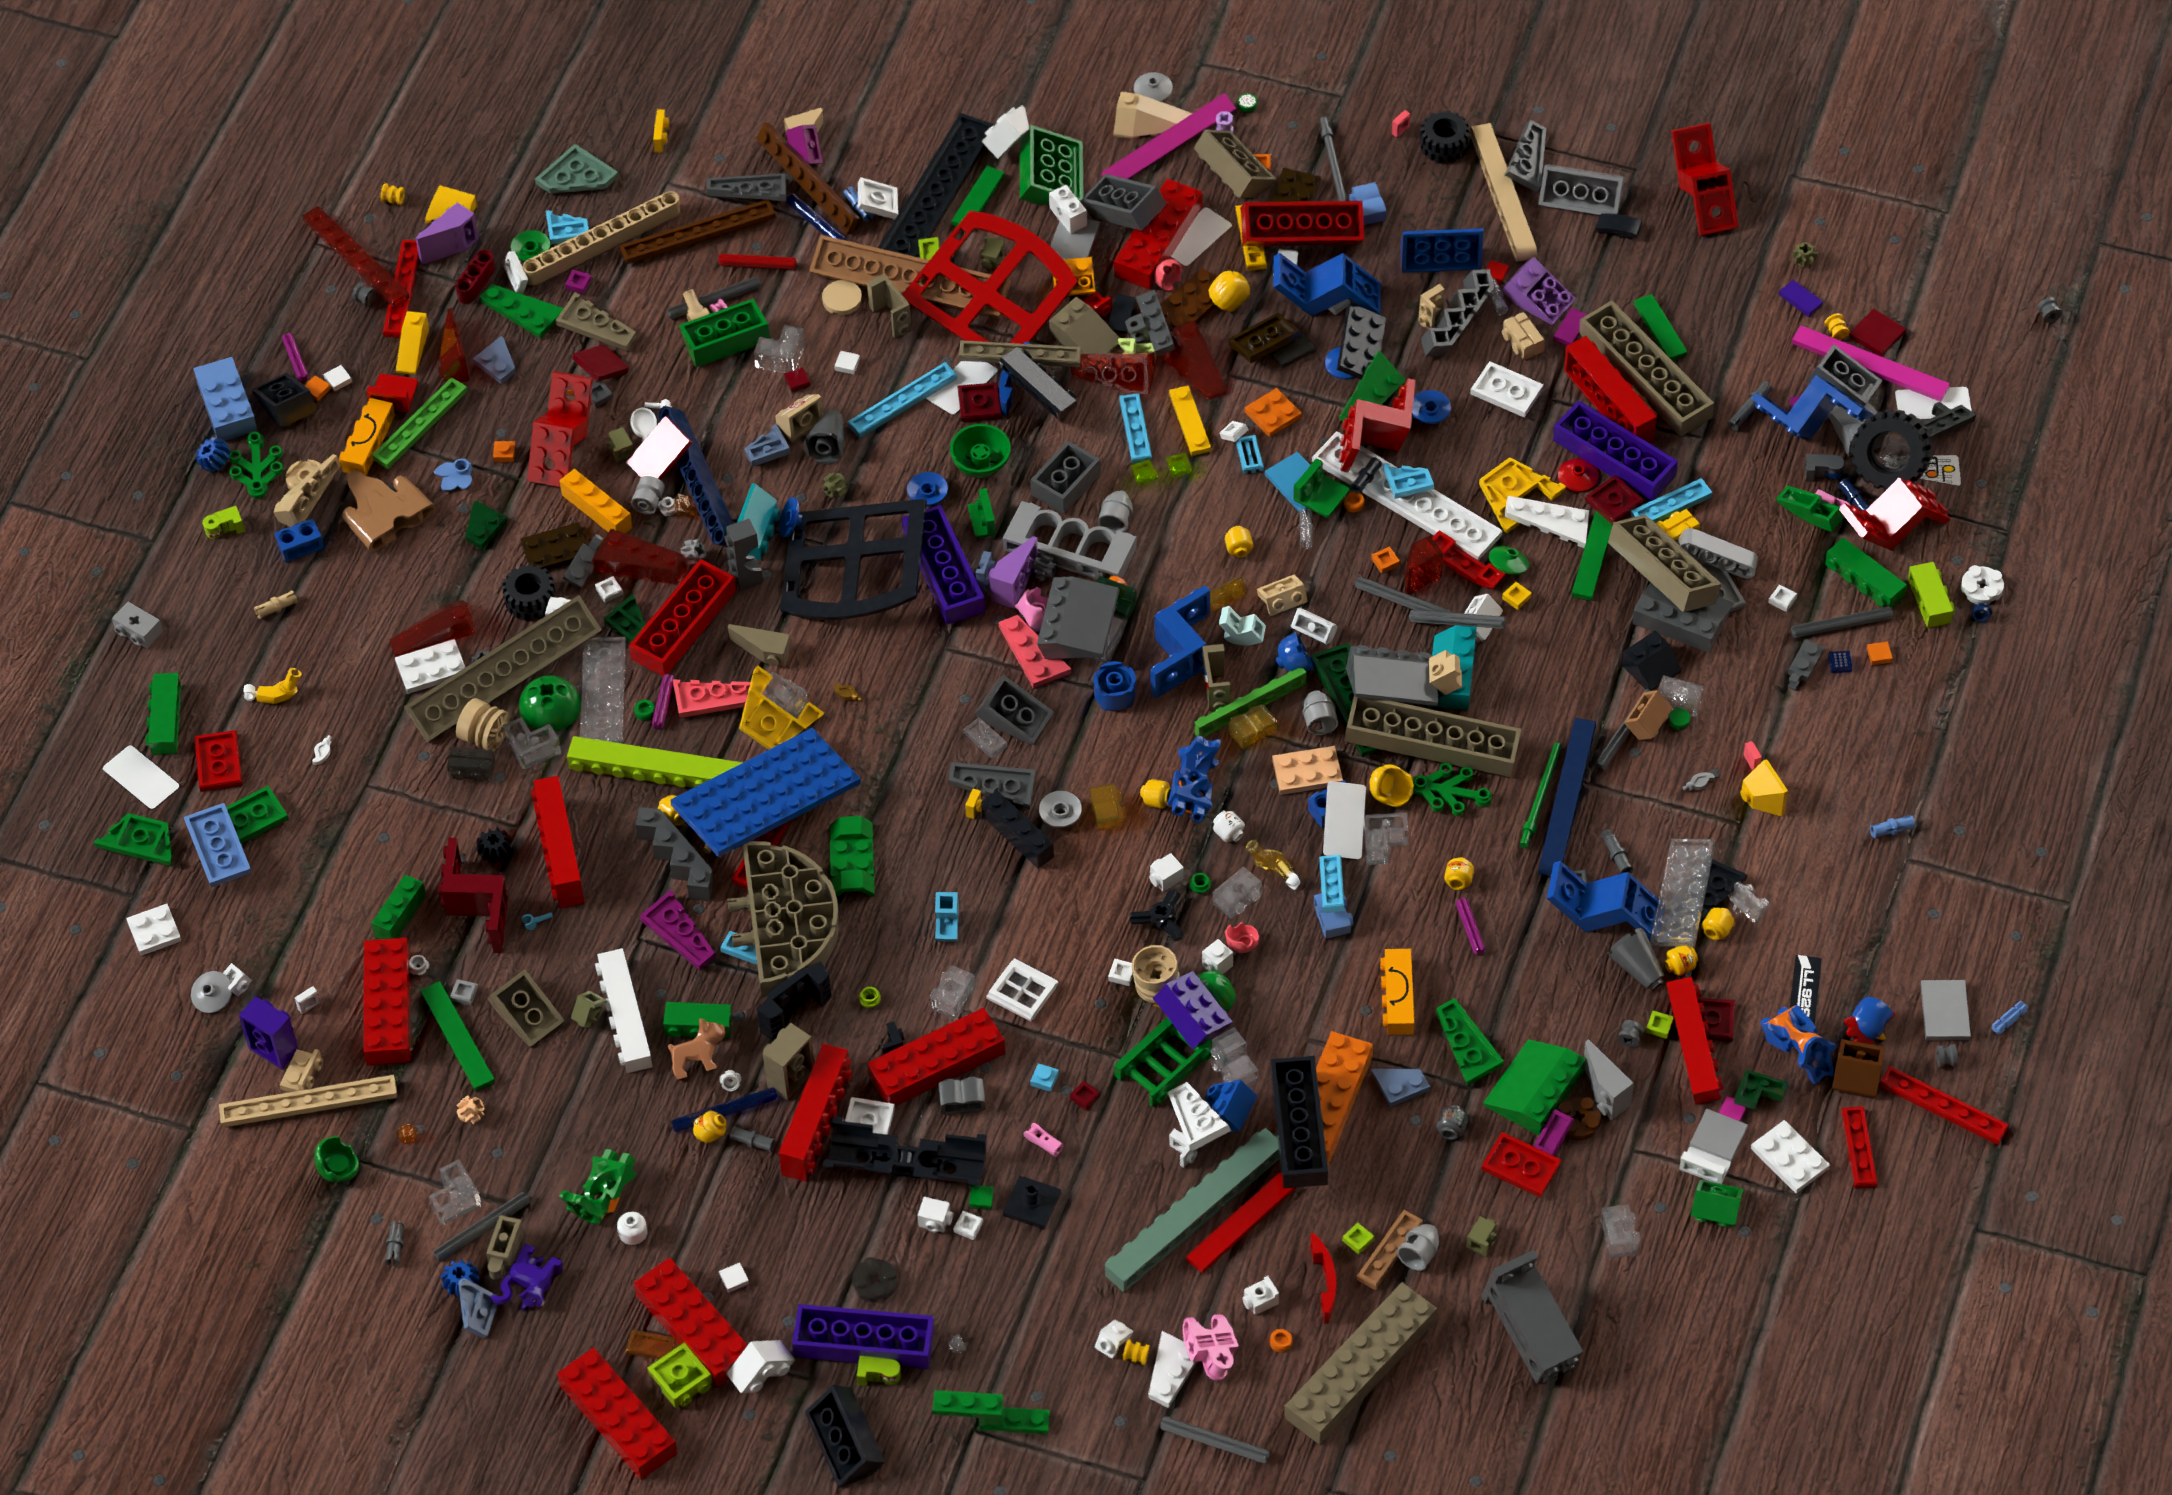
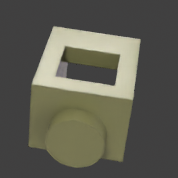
M985 236V247L981 248L979 256L982 259L981 266L985 269L996 270L1005 254L1004 240Z
M621 427L608 433L609 442H607V446L611 454L613 453L615 463L618 464L629 459L634 454V449L624 428Z
M591 991L578 995L571 1019L577 1021L582 1027H591V1024L599 1019L601 1006L605 1005L607 1000Z
M1480 1216L1467 1236L1466 1248L1487 1257L1489 1245L1492 1246L1497 1238L1495 1233L1498 1227L1497 1223Z

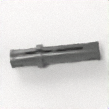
M1763 381L1755 392L1748 395V400L1727 422L1728 426L1733 423L1730 429L1737 431L1756 409L1757 403L1752 400L1756 392L1766 397L1773 390L1772 385L1768 389L1766 388L1770 383Z

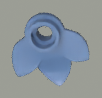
M458 459L454 463H443L434 470V474L443 478L441 483L442 491H453L458 486L465 490L472 483L470 475L472 473V465L466 459Z

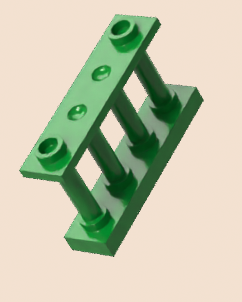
M1168 1017L1114 1064V1076L1118 1080L1122 1081L1126 1076H1130L1150 1092L1149 1105L1152 1108L1158 1102H1163L1169 1091L1174 1089L1203 1061H1208L1213 1055V1041L1211 1039L1195 1048L1196 1052L1188 1059L1169 1045L1166 1040L1172 1035L1178 1036L1187 1045L1189 1044ZM1156 1049H1162L1178 1062L1180 1066L1174 1072H1170L1153 1058L1151 1054ZM1141 1063H1147L1163 1076L1165 1080L1158 1086H1155L1138 1072L1136 1067Z

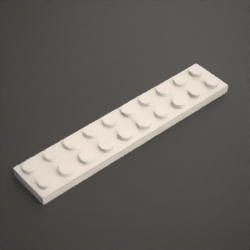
M1337 431L1312 457V462L1316 458L1323 461L1324 470L1349 485L1356 480L1358 472L1367 465L1372 457L1378 458L1382 462V466L1375 473L1373 481L1368 483L1362 492L1432 535H1435L1439 530L1456 541L1455 546L1478 561L1502 536L1503 530L1436 490L1394 499L1383 471V464L1389 462L1361 445L1349 473L1342 472L1341 463L1338 462L1340 452L1343 450V446H1340L1342 434ZM1389 463V467H1396Z

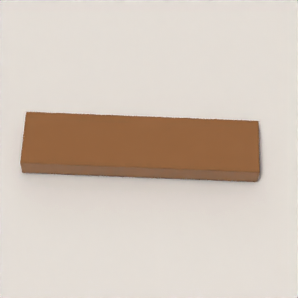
M1403 1210L1357 1275V1280L1377 1290L1398 1260L1397 1249L1402 1243H1405L1406 1234L1414 1227L1422 1225L1423 1220Z

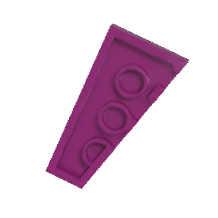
M672 890L668 891L640 915V921L699 971L715 958V952L703 935L699 933L692 919L688 917L681 903L675 898Z

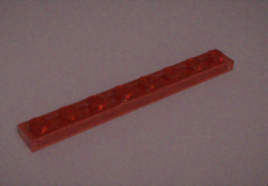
M319 206L302 215L303 221L371 287L375 288L393 308L410 298L409 292Z

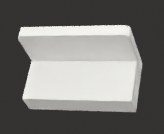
M1484 594L1473 598L1465 614L1500 616L1503 610L1489 594ZM1477 627L1476 635L1481 640H1486L1492 628Z
M1689 1147L1688 1151H1684L1681 1157L1679 1169L1705 1180L1722 1184L1731 1163L1694 1147Z

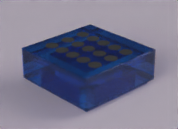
M1850 651L1829 652L1828 658L1831 673L1852 672Z

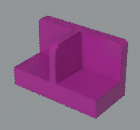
M816 124L801 125L786 130L788 143L809 165L823 163Z

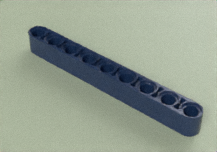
M663 406L658 412L659 423L665 416L670 418L693 442L679 458L677 464L711 541L715 545L728 548L724 538L727 535L726 526L734 523L686 415L682 410Z
M1576 717L1574 719L1540 860L1539 875L1551 877L1554 862L1562 861L1564 863L1593 742L1596 721Z

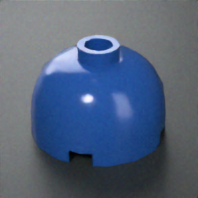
M1296 632L1280 642L1277 649L1279 657L1276 658L1280 669L1285 668L1289 672L1298 668H1304L1306 673L1314 669L1310 656L1308 657L1306 648Z

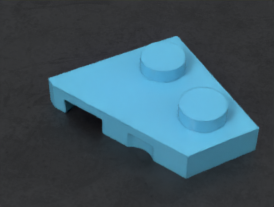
M546 211L551 245L563 243L589 230L588 222L585 218H575L567 214L558 216L553 215L552 211Z
M1389 463L1383 464V471L1394 499L1434 490V483L1428 469L1412 468L1402 465V468L1389 467Z

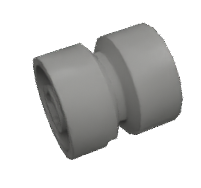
M649 475L641 477L631 500L632 507L642 514L655 513L659 504L658 500L662 497L665 489L663 482Z

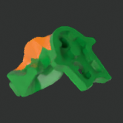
M609 1149L605 1150L601 1158L593 1156L591 1174L582 1186L585 1189V1195L574 1194L565 1190L560 1193L559 1197L567 1205L566 1210L574 1213L586 1222L599 1225L605 1214L612 1213L616 1209L625 1184L636 1177L637 1174L632 1170L635 1159L630 1154L622 1153L619 1161H617L619 1155ZM603 1193L599 1199L594 1200L597 1194Z

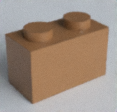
M1658 690L1644 692L1624 724L1638 740L1652 739L1658 734L1662 723L1668 719V714L1673 707Z

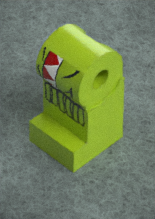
M237 506L208 515L202 522L207 537L211 539L219 538L222 534L236 530L237 534L245 532Z
M860 1356L857 1371L858 1386H867L868 1381L884 1382L887 1385H895L900 1381V1365L896 1360Z

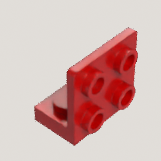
M379 374L375 387L368 386L366 392L368 401L370 398L390 402L393 403L394 411L409 413L418 385V379Z

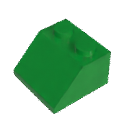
M1700 1179L1695 1191L1691 1216L1701 1222L1716 1221L1718 1225L1724 1227L1735 1225L1744 1189Z

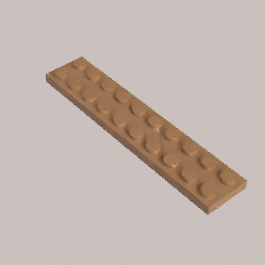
M820 235L809 272L813 275L852 282L864 287H868V281L885 274L902 294L929 260ZM961 268L981 282H986L991 276L990 274ZM938 275L921 297L931 303L963 310L971 301L973 295L943 275ZM924 276L918 285L923 287L928 279ZM1007 279L997 291L1005 298L1007 297L1011 280ZM985 306L979 313L999 319L1001 317V313L990 306Z

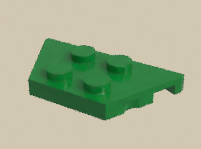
M128 813L119 823L114 824L108 829V834L94 841L96 848L172 866L170 832L167 822Z

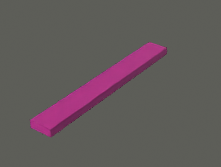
M1223 93L1113 164L1101 174L1102 176L1109 174L1130 179L1215 124L1216 115L1219 112L1232 113L1236 108L1227 95Z
M1804 326L1799 327L1792 339V344L1822 356L1834 344L1878 378L1940 402L1950 386L1948 382Z

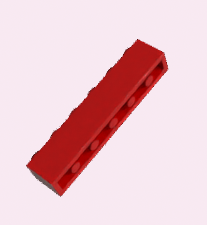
M1692 976L1666 982L1695 1105L1721 1099L1720 1091L1724 1089L1721 1077L1716 1078L1715 1072L1719 1071L1716 1058H1711L1714 1047L1712 1039L1707 1040L1706 1034H1710L1707 1021H1702L1705 1010L1703 1002L1698 1003L1697 997H1701L1698 984H1693Z

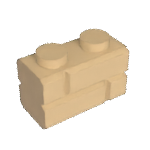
M1524 312L1504 321L1502 335L1506 341L1509 340L1512 343V348L1516 355L1520 354L1523 360H1526L1544 351V338Z

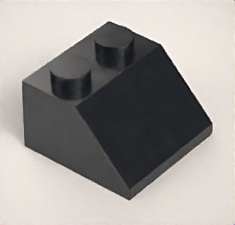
M1656 630L1623 651L1622 666L1645 690L1653 691L1681 672L1680 665L1670 644Z

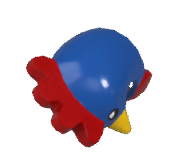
M1865 997L1856 1006L1852 1017H1847L1844 1020V1024L1848 1026L1847 1036L1854 1037V1042L1873 1045L1876 1039L1885 1040L1884 1026L1886 1022L1891 1021L1895 1017L1897 1012H1892L1879 999Z

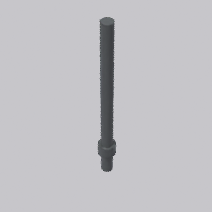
M1322 117L1320 119L1321 135L1326 144L1339 201H1347L1333 144V131L1329 127L1328 118Z

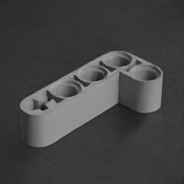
M1692 528L1685 529L1676 541L1678 545L1698 561L1745 579L1752 578L1755 575L1758 556L1752 551Z

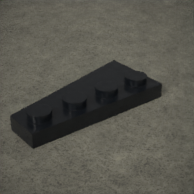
M1708 858L1671 919L1670 926L1690 935L1704 921L1711 909L1718 908L1747 880V874Z

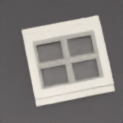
M1014 958L990 989L986 999L1031 1022L1054 992L1059 982Z

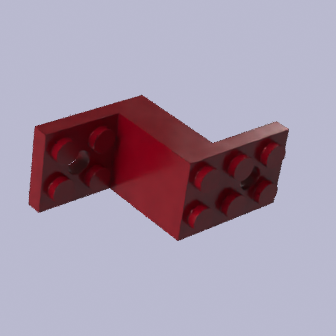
M448 838V845L444 846L443 857L446 861L445 864L441 865L443 882H439V895H442L441 905L445 907L446 915L490 916V920H486L488 944H492L493 953H502L509 900L504 875L461 874L462 858L457 838Z

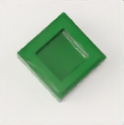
M973 1186L970 1193L969 1208L992 1210L994 1187L980 1186L979 1189H976Z

